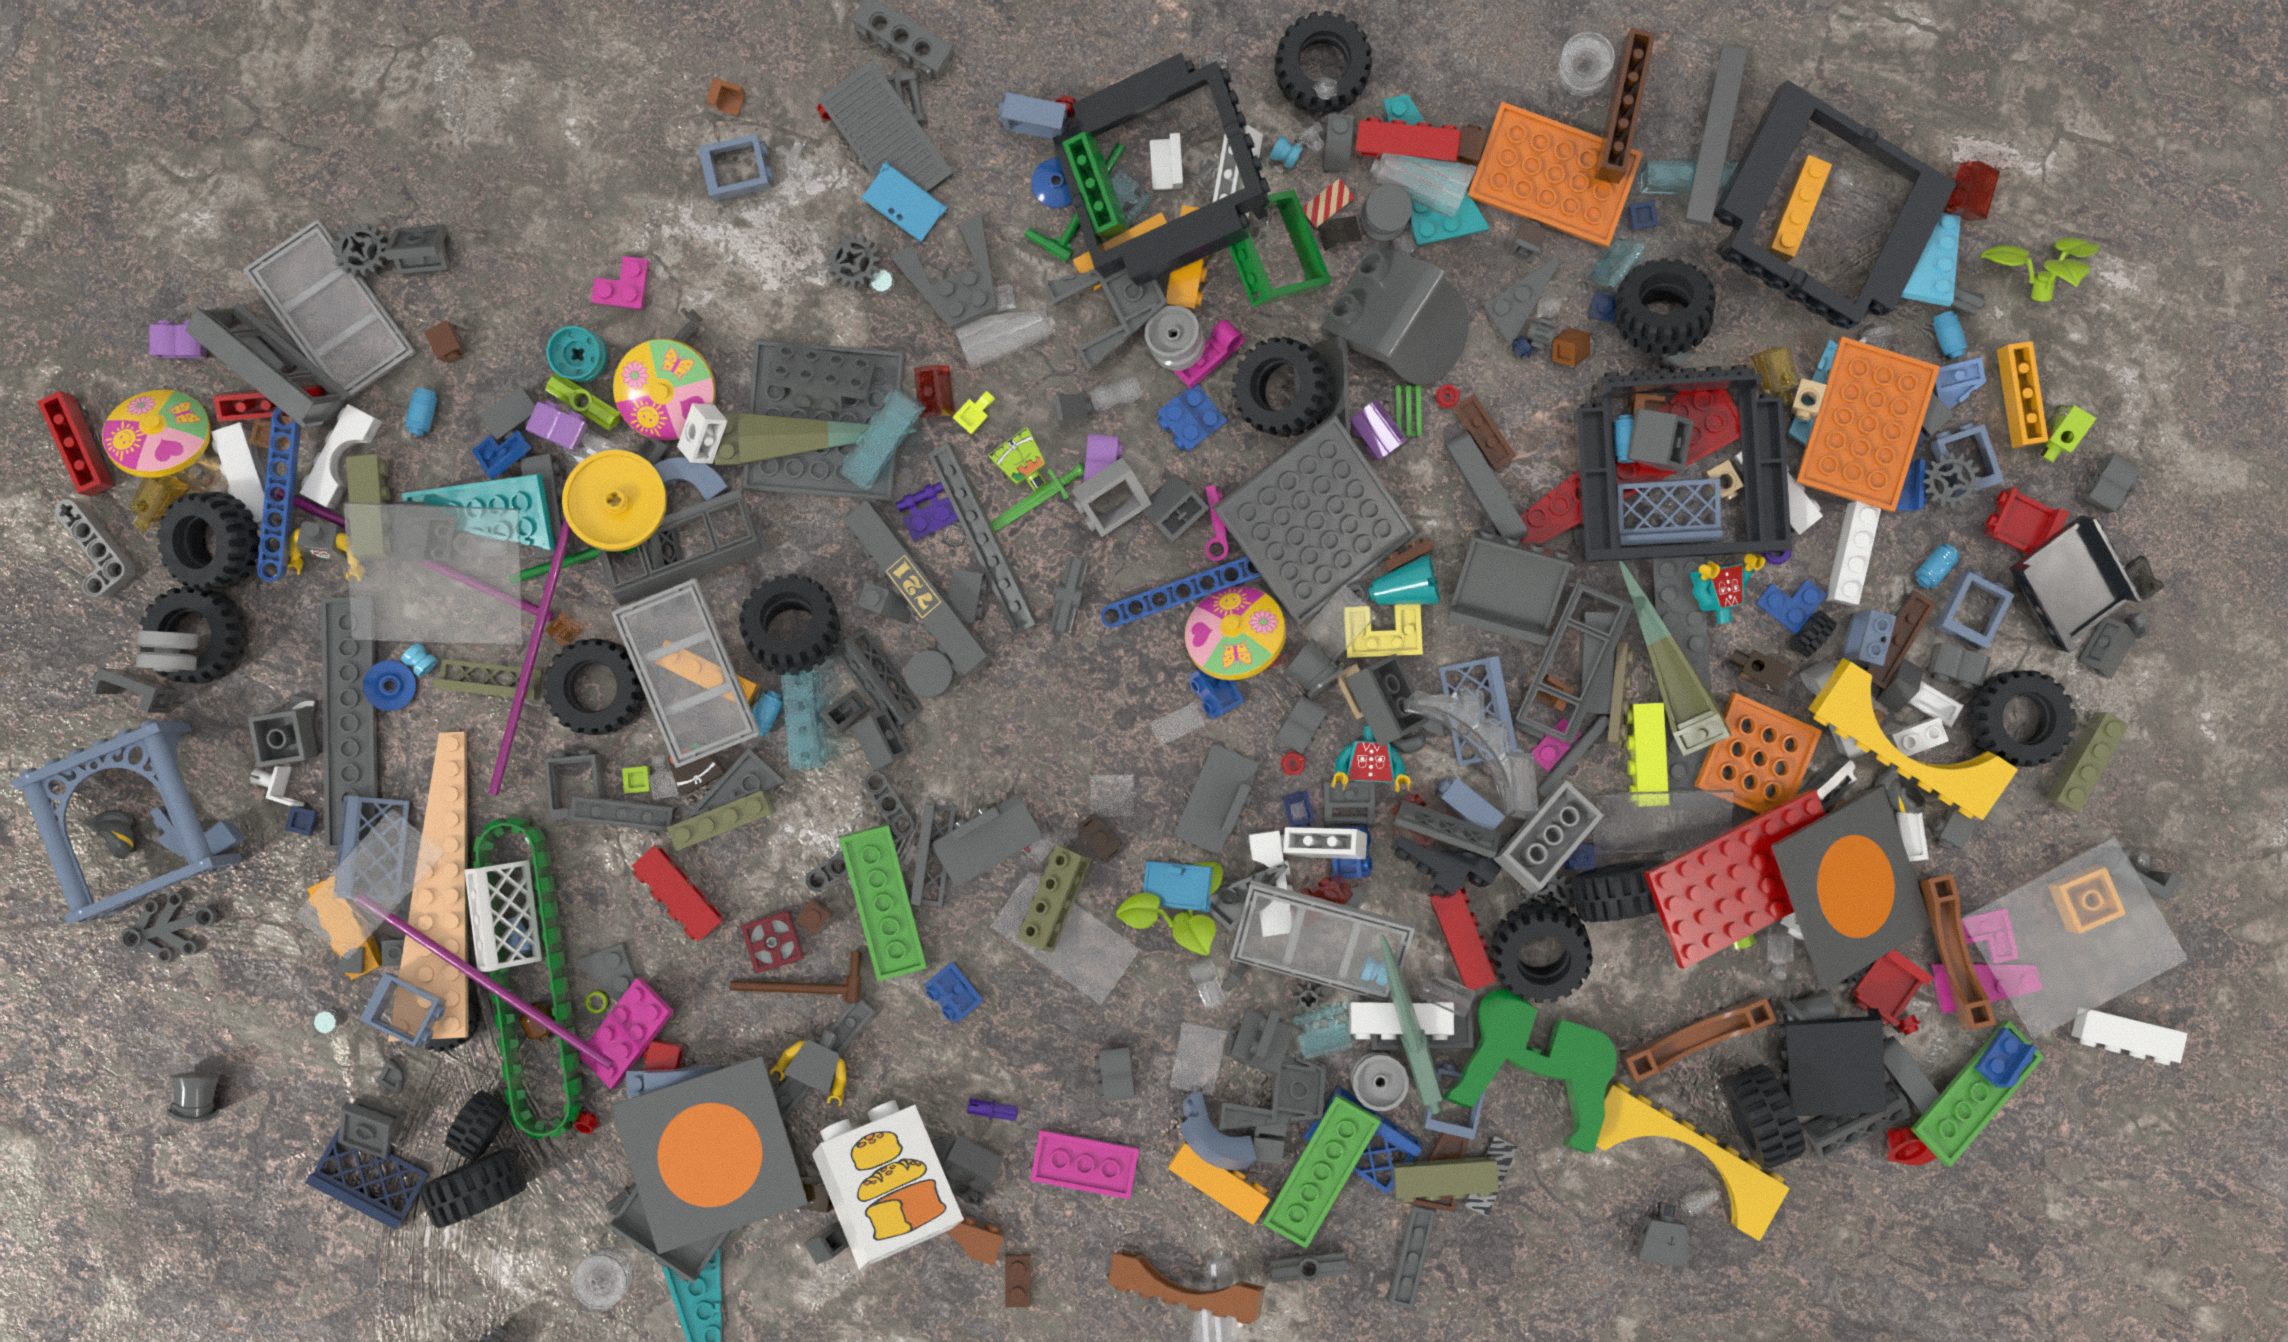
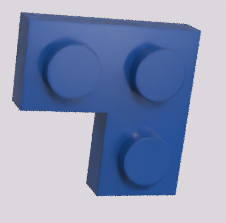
M517 430L502 444H499L490 435L476 446L472 452L486 475L493 480L498 475H502L515 461L523 458L532 447L524 435Z
M1808 579L1803 581L1792 597H1789L1771 583L1754 604L1791 633L1797 634L1827 594Z

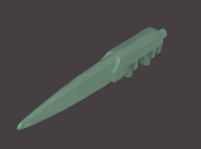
M1381 933L1380 943L1385 970L1403 1033L1400 1038L1409 1060L1421 1102L1424 1105L1430 1106L1432 1114H1438L1441 1112L1439 1101L1443 1100L1444 1095L1432 1060L1425 1030L1420 1028L1398 963L1386 937Z

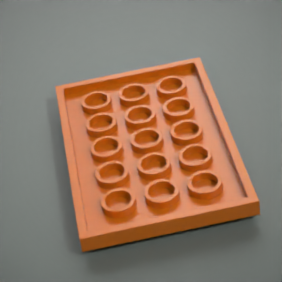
M1501 102L1467 196L1475 201L1608 248L1643 152L1631 148L1627 171L1619 184L1595 179L1602 137Z
M1843 336L1840 337L1825 383L1827 386L1818 415L1814 418L1794 483L1888 512H1895L1940 366Z

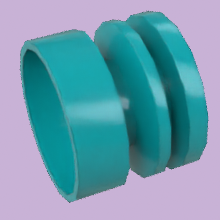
M577 326L563 327L556 331L549 339L546 349L547 361L552 370L561 377L578 382L593 381L601 376L607 368L609 360L608 347L604 340L596 333ZM579 350L584 352L582 354L583 360L577 359L579 357L577 353Z

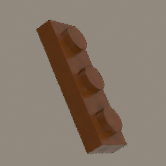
M1475 394L1452 408L1494 471L1516 457Z

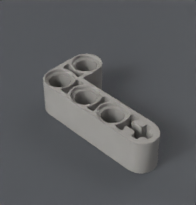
M67 499L60 501L56 505V517L97 567L83 580L82 589L84 593L91 597H111L134 578L136 571L133 563L84 503ZM89 526L90 534L86 537L85 529ZM105 545L106 553L104 556H101L100 550ZM121 565L122 572L117 576L116 568ZM99 581H101L102 588L98 592L96 589V585Z
M1822 660L1801 671L1800 676L1806 688L1817 696L1836 667ZM1828 723L1837 748L1843 758L1853 761L1866 754L1865 751L1855 746L1857 740L1850 736L1847 740L1834 732L1836 727Z

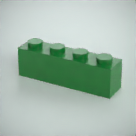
M1084 131L1062 142L1096 235L1108 240L1129 230L1096 138Z

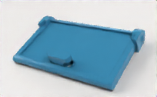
M886 161L882 164L879 170L880 173L861 199L922 242L939 216L941 217L947 211L948 206L939 202Z
M1147 861L1143 893H1151L1160 898V906L1198 910L1208 913L1211 907L1209 895L1212 867Z

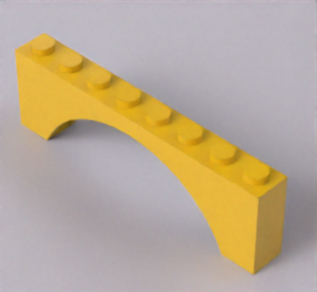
M1842 658L1808 708V710L1815 714L1813 719L1824 726H1827L1828 723L1836 727L1834 732L1846 740L1849 736L1857 740L1855 746L1866 753L1870 749L1878 754L1876 756L1877 760L1888 767L1893 763L1899 767L1896 772L1909 780L1912 776L1919 780L1917 785L1927 792L1931 793L1934 789L1940 793L1937 798L1949 806L1953 802L1959 805L1958 811L1966 817L1972 819L1973 816H1976L1983 820L2018 769L1989 751L1973 759L1954 764H1930L1905 756L1886 738L1875 718L1871 701L1872 675L1854 663Z
M1617 1081L1614 1085L1608 1082L1604 1098L1605 1117L1596 1146L1606 1151L1610 1147L1631 1138L1662 1136L1677 1139L1697 1148L1714 1164L1725 1182L1731 1203V1223L1739 1230L1760 1241L1790 1189L1783 1184L1785 1179L1773 1171L1769 1175L1761 1171L1760 1165L1750 1158L1747 1162L1739 1158L1741 1153L1728 1145L1723 1149L1717 1145L1719 1140L1706 1132L1703 1136L1695 1132L1697 1127L1685 1120L1681 1123L1673 1119L1674 1114L1663 1107L1659 1111L1651 1107L1653 1102L1640 1094L1637 1098L1629 1094L1631 1089Z

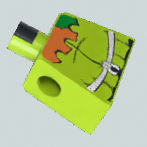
M2060 405L2046 427L2048 441L2044 442L2047 445L2040 454V457L2054 463L2060 452L2071 453L2097 418L2076 405Z
M1027 427L988 454L990 459L1017 486L1027 481L1035 492L1047 483L1039 473L1040 470L1046 467V463Z

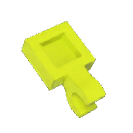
M986 391L976 403L969 399L953 418L973 435L989 417L983 411L995 401V398Z

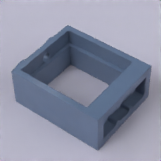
M1006 92L1005 100L1001 99L999 103L998 115H1000V122H1003L1005 131L1053 140V137L1062 135L1066 130L1068 120L1066 104Z
M757 134L698 147L708 194L713 202L772 188L770 180H774L771 165H767L765 156L769 155L765 140L761 141ZM753 146L760 178L720 187L713 155Z
M1973 422L1959 427V433L1952 435L1949 430L1935 435L1936 440L1928 443L1934 462L1938 464L1940 462V455L1948 459L1946 443L1974 435L1988 474L1981 481L1975 482V486L1983 489L2004 482L1985 424L1975 427ZM1945 464L1938 471H1949L1952 464ZM1954 473L1949 477L1940 476L1949 482L1948 487L1958 484ZM1959 488L1953 491L1950 498L1958 497L1966 490Z
M1971 570V572L1960 573L1934 627L1978 650L1988 649L2014 594L2007 591V586L1998 582L1991 583L1985 580L1986 576L1982 573ZM1970 584L2000 598L1982 634L1952 620Z
M1875 610L1852 613L1840 661L1844 658L1863 668L1884 666L1897 616ZM1881 637H1885L1886 641L1884 643L1881 642Z
M1451 776L1448 779L1445 777L1436 787V790L1439 792L1435 796L1469 823L1494 831L1505 817V815L1457 777Z
M384 973L360 1021L413 1047H423L432 1038L434 1033L432 1028L436 1020L439 1021L446 1010L444 1005L447 1000L393 973ZM397 985L433 1002L416 1036L380 1019Z
M1443 1062L1442 1066L1435 1065L1439 1082L1442 1075L1459 1079L1461 1071L1457 1070L1458 1066ZM1486 1089L1474 1107L1470 1108L1467 1124L1432 1116L1430 1106L1426 1105L1422 1120L1423 1127L1474 1140Z

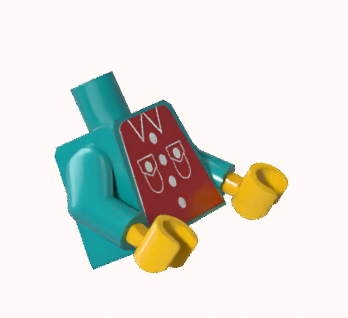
M1747 554L1744 558L1746 565L1742 563L1719 566L1710 561L1708 565H1701L1699 571L1690 572L1694 586L1692 594L1698 601L1700 609L1702 611L1715 610L1717 624L1733 622L1730 607L1743 605L1746 584L1754 573L1753 569L1759 570L1764 566V557L1759 554Z
M1364 726L1363 741H1352L1351 744L1344 747L1337 757L1331 787H1335L1336 781L1343 783V790H1345L1348 781L1395 782V790L1399 792L1400 784H1405L1409 791L1411 780L1406 774L1404 762L1396 748L1390 746V743L1379 747L1370 727Z

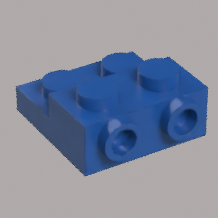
M1198 384L1191 390L1189 388L1186 389L1178 397L1176 396L1157 411L1159 416L1157 419L1158 424L1165 432L1169 429L1175 436L1172 439L1175 445L1181 451L1185 449L1188 453L1227 423V419Z

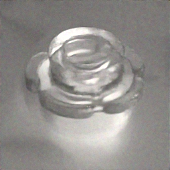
M1319 77L1317 84L1313 85V89L1317 92L1316 95L1322 99H1331L1338 92L1337 82L1329 77Z

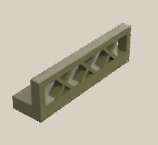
M442 659L439 679L434 678L433 688L515 697L517 687L511 686L515 683L518 685L521 674L516 677L513 672L521 673L522 668ZM448 665H457L463 674L456 680H447ZM463 666L471 667V668L466 671ZM477 668H482L488 676L481 683H476L469 675ZM488 669H493L496 671L491 674ZM533 669L532 674H536L534 689H527L525 699L540 700L543 670ZM501 671H507L513 679L505 686H501L494 678ZM466 677L469 680V682H465L462 680ZM491 680L494 683V685L486 683Z

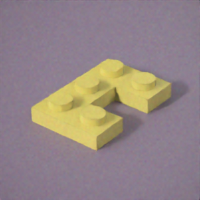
M1394 605L1395 630L1371 631L1370 606L1345 607L1346 658L1391 656L1395 653L1397 656L1422 655L1420 605Z

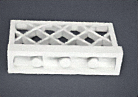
M529 860L465 869L477 970L489 972L542 961ZM522 866L523 877L517 883L509 875L515 867ZM495 871L501 876L495 887L488 883L487 872ZM505 881H508L515 887L508 898L499 892ZM519 891L526 896V903L522 909L512 902ZM495 895L505 902L498 913L491 908V900ZM508 906L518 912L512 923L502 917ZM522 916L529 921V928L525 934L515 927ZM498 921H501L508 927L501 938L494 933V926ZM512 931L522 938L515 949L505 942ZM525 942L532 946L533 957L525 958L519 953ZM503 946L511 954L506 962L498 963L497 952Z

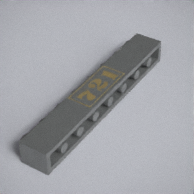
M865 500L844 519L848 524V532L855 539H859L862 542L864 553L869 558L875 559L878 563L876 566L878 571L885 578L888 577L892 581L893 585L891 587L898 596L905 598L908 602L906 605L908 610L914 616H919L923 622L921 626L928 635L935 637L938 641L936 644L938 649L944 655H949L953 661L951 665L959 675L973 676L994 658L990 650L875 502Z

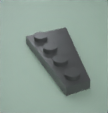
M1470 997L1449 1003L1454 1004V1035L1447 1036V1040H1432V1035H1426L1429 1049L1474 1048L1472 1000ZM1371 1035V1051L1404 1050L1400 1038L1402 1035H1396V1040H1381V1035Z

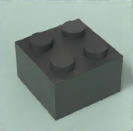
M309 706L248 717L257 767L302 761L319 756Z

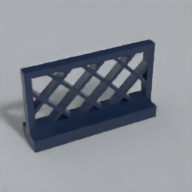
M338 1128L314 1172L308 1176L305 1184L394 1230L401 1229L406 1221L405 1217L420 1192L421 1186L424 1185L430 1173L392 1153H389L386 1159L374 1156V1162L362 1165L358 1152L360 1150L353 1148V1150L339 1153L337 1145ZM354 1153L358 1167L344 1171L341 1156ZM336 1158L340 1173L329 1175L323 1172L322 1169L326 1162ZM387 1160L394 1161L398 1173L384 1177L381 1162ZM376 1164L380 1179L367 1183L363 1168ZM401 1166L407 1168V1170L402 1171ZM359 1170L362 1184L355 1187L348 1185L345 1174ZM413 1171L421 1175L416 1186L406 1187L403 1174ZM341 1176L342 1181L336 1179L335 1177ZM399 1176L402 1190L389 1194L385 1180ZM381 1181L385 1196L375 1199L370 1196L368 1185ZM363 1187L365 1193L358 1189ZM413 1190V1192L411 1193V1195H410V1197H409L408 1191ZM403 1193L406 1204L400 1212L393 1208L390 1197ZM386 1199L387 1204L381 1202L380 1200Z

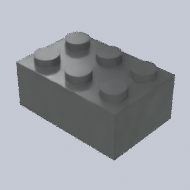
M1396 653L1346 678L1350 690L1354 694L1379 747L1401 738L1429 722Z

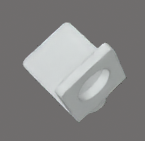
M276 765L273 773L259 768H255L251 774L258 777H250V782L267 787V799L289 806L304 807V802L284 796L291 767Z

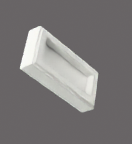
M1922 681L1919 692L1907 703L1931 718L1940 717L1942 724L1947 727H1952L1964 706Z
M1894 812L1909 861L1929 859L1922 812L1919 814Z

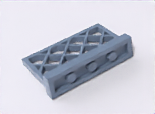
M1720 478L1617 483L1620 546L1723 540ZM1704 484H1714V494L1705 501L1697 492ZM1689 485H1697V486H1696V487L1694 488V490H1693ZM1672 486L1668 491L1664 488ZM1678 486H1686L1691 493L1680 503L1671 493ZM1653 487H1660L1666 494L1654 504L1646 494ZM1638 488L1646 489L1643 492H1641ZM1623 489H1635L1640 496L1629 506L1623 500ZM1694 495L1704 503L1695 514L1691 513L1684 506ZM1668 497H1671L1678 506L1668 516L1659 506ZM1643 498L1653 506L1644 517L1640 516L1633 509ZM1713 500H1714V508L1710 505V503H1711ZM1623 504L1627 507V509L1625 510L1624 513H1623ZM1709 507L1714 512V523L1704 524L1697 517ZM1683 508L1691 518L1685 525H1677L1672 518ZM1657 509L1666 519L1659 526L1653 527L1646 520ZM1630 511L1641 519L1634 528H1624V518ZM1696 520L1699 524H1692V522ZM1669 521L1673 524L1672 526H1665ZM1643 523H1645L1648 527H1640V526H1641Z
M1499 656L1440 667L1439 671L1458 766L1518 756L1519 753ZM1485 664L1487 675L1480 683L1471 677L1469 673L1474 666ZM1470 667L1466 673L1461 670V668ZM1457 670L1464 675L1457 687L1447 682L1446 671ZM1466 677L1479 685L1472 697L1459 690ZM1487 678H1488V682H1489V687H1490V689H1489L1488 687H1486L1485 685H1483V684L1485 683V681L1487 680ZM1448 686L1454 690L1451 696ZM1481 687L1491 693L1492 700L1487 707L1474 700ZM1456 692L1469 700L1462 712L1452 707L1451 700ZM1471 702L1484 710L1477 722L1464 715ZM1492 703H1493V707H1494V712H1495V713H1493L1492 711L1489 710V707L1491 706ZM1453 711L1456 712L1457 714H1459V716H1458V718L1456 719V721H1455V718H1454V713H1453ZM1486 712L1496 718L1497 724L1492 732L1479 725ZM1461 717L1474 724L1466 737L1459 733L1456 728V724ZM1476 727L1489 734L1481 747L1468 739ZM1497 728L1499 732V737L1494 735V732ZM1458 736L1464 739L1461 745ZM1491 736L1501 742L1503 753L1492 755L1483 749ZM1467 741L1479 749L1474 758L1463 760L1461 749ZM1481 751H1482L1483 753H1485L1486 755H1488V756L1478 757L1479 754L1481 753Z
M344 796L333 898L356 899L359 894H353L354 882L362 877L371 887L364 893L366 896L375 901L399 902L409 801ZM362 803H372L379 812L367 821L361 814ZM378 804L387 805L382 809ZM392 805L402 806L401 817L393 822L384 811ZM379 815H382L390 826L379 834L370 823ZM360 818H361V820L364 822V824L361 825V826H360ZM399 822H401L400 829L396 826ZM367 826L376 837L367 845H364L358 839L359 832ZM393 828L399 834V842L390 847L382 836ZM379 839L388 851L376 859L367 848ZM359 845L362 849L357 852V846ZM397 847H398V854H396V853L393 851V850H395ZM365 851L373 863L361 871L356 865V857ZM391 853L397 860L396 867L388 873L379 862ZM377 865L385 876L374 885L365 873ZM356 870L359 874L354 878ZM394 873H395V880L391 877V875H393ZM386 879H389L394 885L393 896H383L377 889ZM373 890H374L375 893L377 894V895H368V894L371 893Z

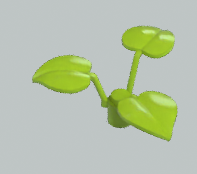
M2060 238L2055 243V248L2063 251L2059 260H2046L2043 266L2048 271H2041L2037 276L2034 275L2032 259L2028 258L2030 252L2018 246L1999 245L1984 251L1980 259L1988 258L2009 266H2018L2026 263L2030 276L2029 283L2033 284L2031 298L2036 301L2047 302L2052 300L2057 276L2077 287L2090 271L2089 265L2078 260L2065 259L2068 254L2076 257L2094 255L2099 251L2100 245L2079 238Z
M1216 862L1192 864L1212 867L1210 895L1219 888L1223 879L1222 866ZM1151 893L1135 894L1125 900L1118 908L1116 917L1127 925L1138 929L1152 926L1158 920V914L1162 915L1168 922L1169 927H1173V937L1178 944L1192 952L1206 956L1209 955L1216 935V925L1210 917L1205 915L1193 916V910L1188 909L1187 914L1178 913L1171 920L1166 912L1159 908L1160 898Z

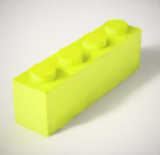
M1664 703L1630 704L1629 715H1625V723L1629 725L1630 734L1626 738V747L1631 752V760L1627 762L1628 774L1632 775V785H1629V798L1633 800V805L1638 806L1669 804Z

